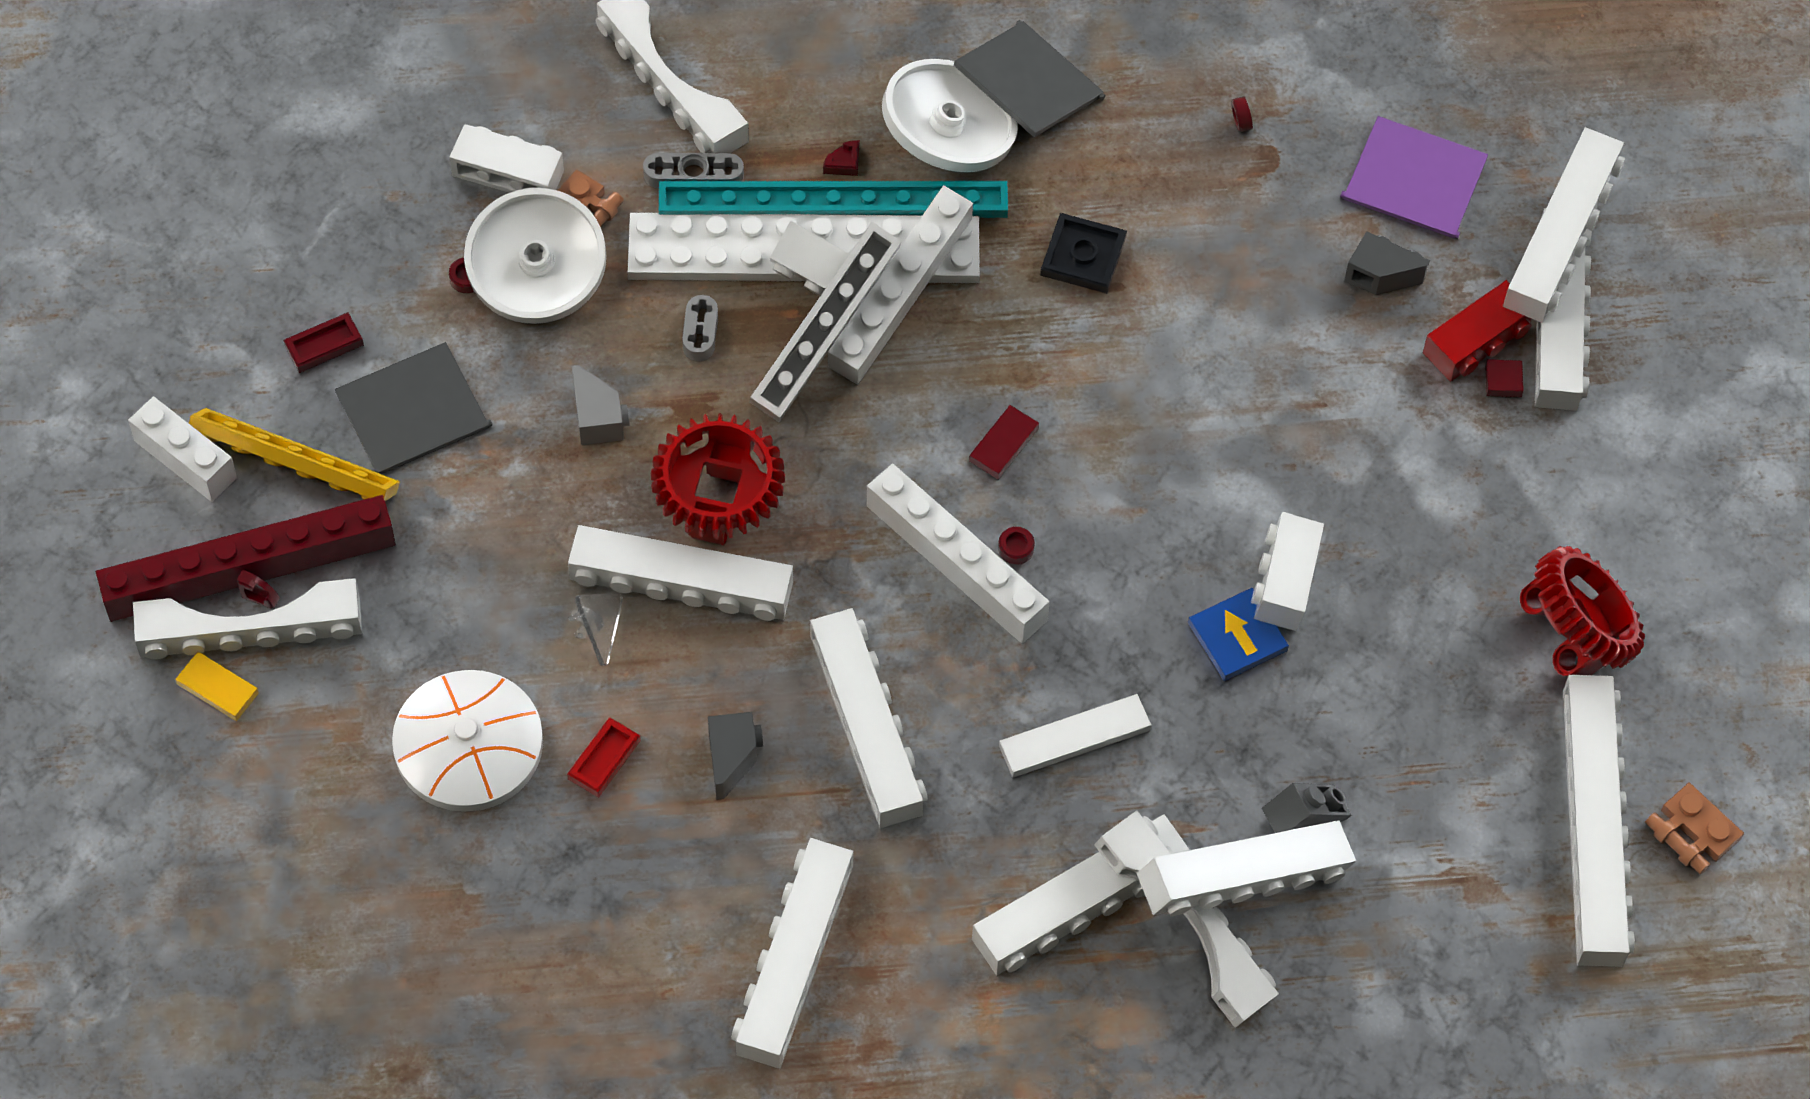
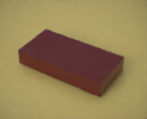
M349 312L283 340L284 346L299 373L364 346L363 338Z
M1009 405L971 452L969 462L999 480L1038 431L1039 422Z

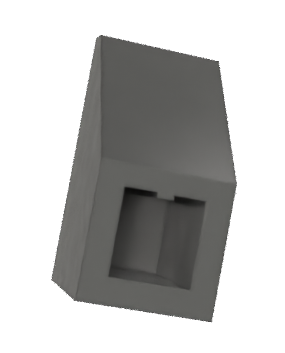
M1366 231L1348 262L1344 281L1374 295L1388 293L1423 284L1430 260L1414 250H1407L1392 243L1384 236H1376Z
M1292 783L1262 807L1275 833L1338 820L1342 822L1352 816L1346 806L1344 794L1334 784Z

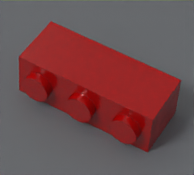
M1507 280L1427 335L1422 353L1450 382L1460 375L1463 377L1469 375L1476 369L1481 360L1487 356L1489 358L1496 356L1502 351L1508 341L1513 338H1522L1531 329L1532 318L1503 307L1510 285Z

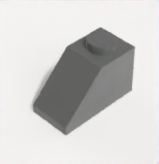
M752 712L708 716V732L716 800L724 799L757 762L756 748L763 747L761 725H754Z

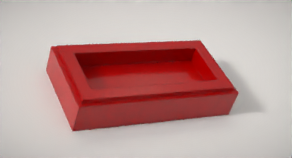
M609 717L567 773L568 780L599 798L640 743V735Z

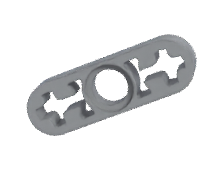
M653 153L643 162V174L645 182L654 188H659V181H743L744 164L742 159L733 153ZM690 165H698L703 169V172L698 176L692 177L685 174L684 170ZM674 166H678V175H674ZM709 166H713V175H709ZM656 167H663L662 174H655ZM725 167H732L730 175L725 174Z

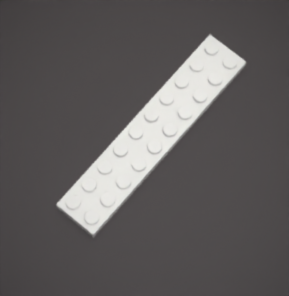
M630 213L628 280L805 281L796 275L788 279L773 270L775 264L769 258L790 221L850 254L872 221L902 241L901 247L922 216L818 214L659 215V213ZM972 216V220L928 283H979V216Z

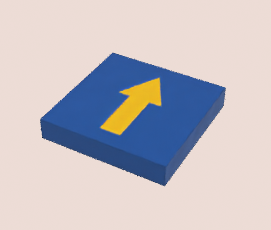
M1253 588L1245 590L1188 618L1190 628L1223 681L1229 680L1287 652L1289 648L1288 643L1276 625L1254 619L1257 605L1251 603L1254 592Z

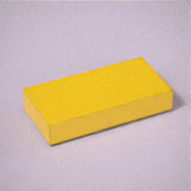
M200 652L194 655L175 679L178 686L236 722L259 694L257 687Z

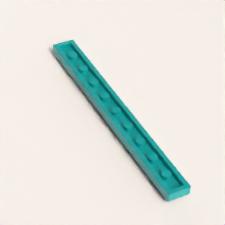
M659 181V215L818 214L922 216L944 185L973 203L972 216H979V218H1008L1007 181Z

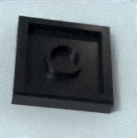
M1060 213L1041 267L1040 276L1108 294L1127 237V230Z

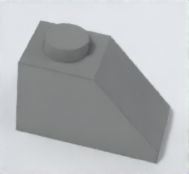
M571 366L581 445L624 440L623 426H630L627 404L620 405L618 391L581 366Z

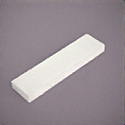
M1138 694L1000 740L999 748L1012 778L1151 731V723Z

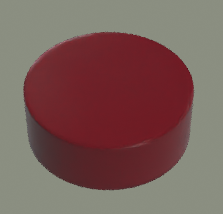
M1245 96L1232 99L1231 109L1237 130L1240 132L1253 130L1252 117Z
M464 257L459 258L449 268L450 284L460 293H473L474 290L467 276Z
M1010 527L1001 533L998 541V552L1004 561L1018 565L1027 562L1033 556L1035 540L1027 529Z

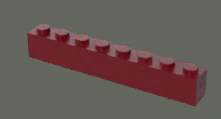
M379 495L103 568L95 572L110 622L134 616L133 602L171 598L180 604L239 588L237 578L242 569L266 581L396 546L384 496Z

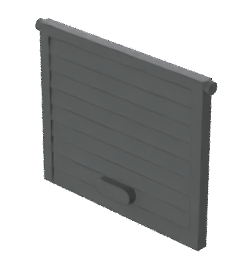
M1021 20L1016 22V26L954 62V66L1033 137L1038 136L1098 99L1102 101L1106 96L1097 85Z
M446 342L335 389V393L374 468L371 470L380 474L492 426L491 420H486Z

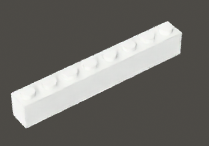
M1569 675L1563 689L1577 966L1623 967L1628 954H1633L1635 938L1634 932L1628 931L1627 918L1632 916L1633 903L1632 896L1626 895L1625 883L1630 881L1631 869L1630 862L1624 860L1623 848L1628 846L1629 835L1628 827L1622 826L1621 814L1626 812L1627 800L1626 792L1620 791L1619 780L1624 778L1625 769L1624 758L1618 757L1617 746H1621L1623 736L1622 724L1616 723L1615 713L1620 710V690H1614L1613 676Z

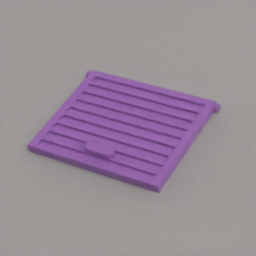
M1378 116L1346 192L1342 191L1340 197L1343 200L1454 239L1459 238L1461 232L1458 229L1488 154Z

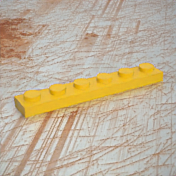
M208 408L190 415L189 424L212 442L221 441L231 445V449L238 453L258 455L263 457V461L267 464L287 466L295 469L296 474L308 479L318 478L329 482L328 485L333 489L339 491L350 490L358 493L363 500L383 495L384 500L387 501L397 494L400 481Z

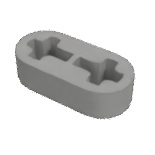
M697 295L691 298L686 306L682 337L683 352L686 357L694 361H704L710 358L715 349L718 307L716 301L710 296ZM700 309H707L704 322H698ZM697 334H703L701 348L694 347Z

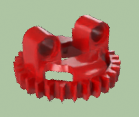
M721 413L718 414L716 421H710L705 414L703 416V423L697 424L691 418L690 428L685 429L678 424V436L667 433L666 444H659L658 455L653 456L654 468L651 469L650 474L653 481L651 484L652 493L656 494V505H664V517L674 514V526L685 521V532L692 539L724 546L728 537L733 538L734 528H738L743 534H747V523L750 522L751 525L758 528L760 526L758 516L769 519V507L777 508L779 506L777 496H783L784 493L782 483H785V474L782 471L784 470V461L782 458H779V447L773 446L771 435L762 437L763 430L761 426L751 431L749 419L742 425L737 424L735 414L730 422L724 421ZM703 434L708 435L707 445L693 451L691 454L681 455L682 444H685L688 448L692 444L703 440ZM752 450L759 457L762 464L766 463V473L760 471L756 462L751 458L750 453ZM705 465L706 474H709L710 477L739 483L732 504L695 496Z
M1559 546L1538 560L1539 563L1535 565L1537 571L1534 573L1536 579L1522 589L1520 604L1528 614L1546 616L1555 631L1567 638L1555 649L1553 654V666L1559 674L1563 676L1593 675L1607 665H1610L1612 669L1618 666L1622 668L1641 653V649L1644 647L1643 640L1645 639V634L1642 632L1644 625L1638 621L1640 614L1634 611V602L1628 599L1626 596L1627 591L1622 590L1618 585V580L1612 578L1609 574V569L1604 570L1599 560L1593 561L1589 553L1582 554L1580 549H1573L1571 546ZM1578 575L1599 595L1594 599H1590L1573 584L1571 579Z

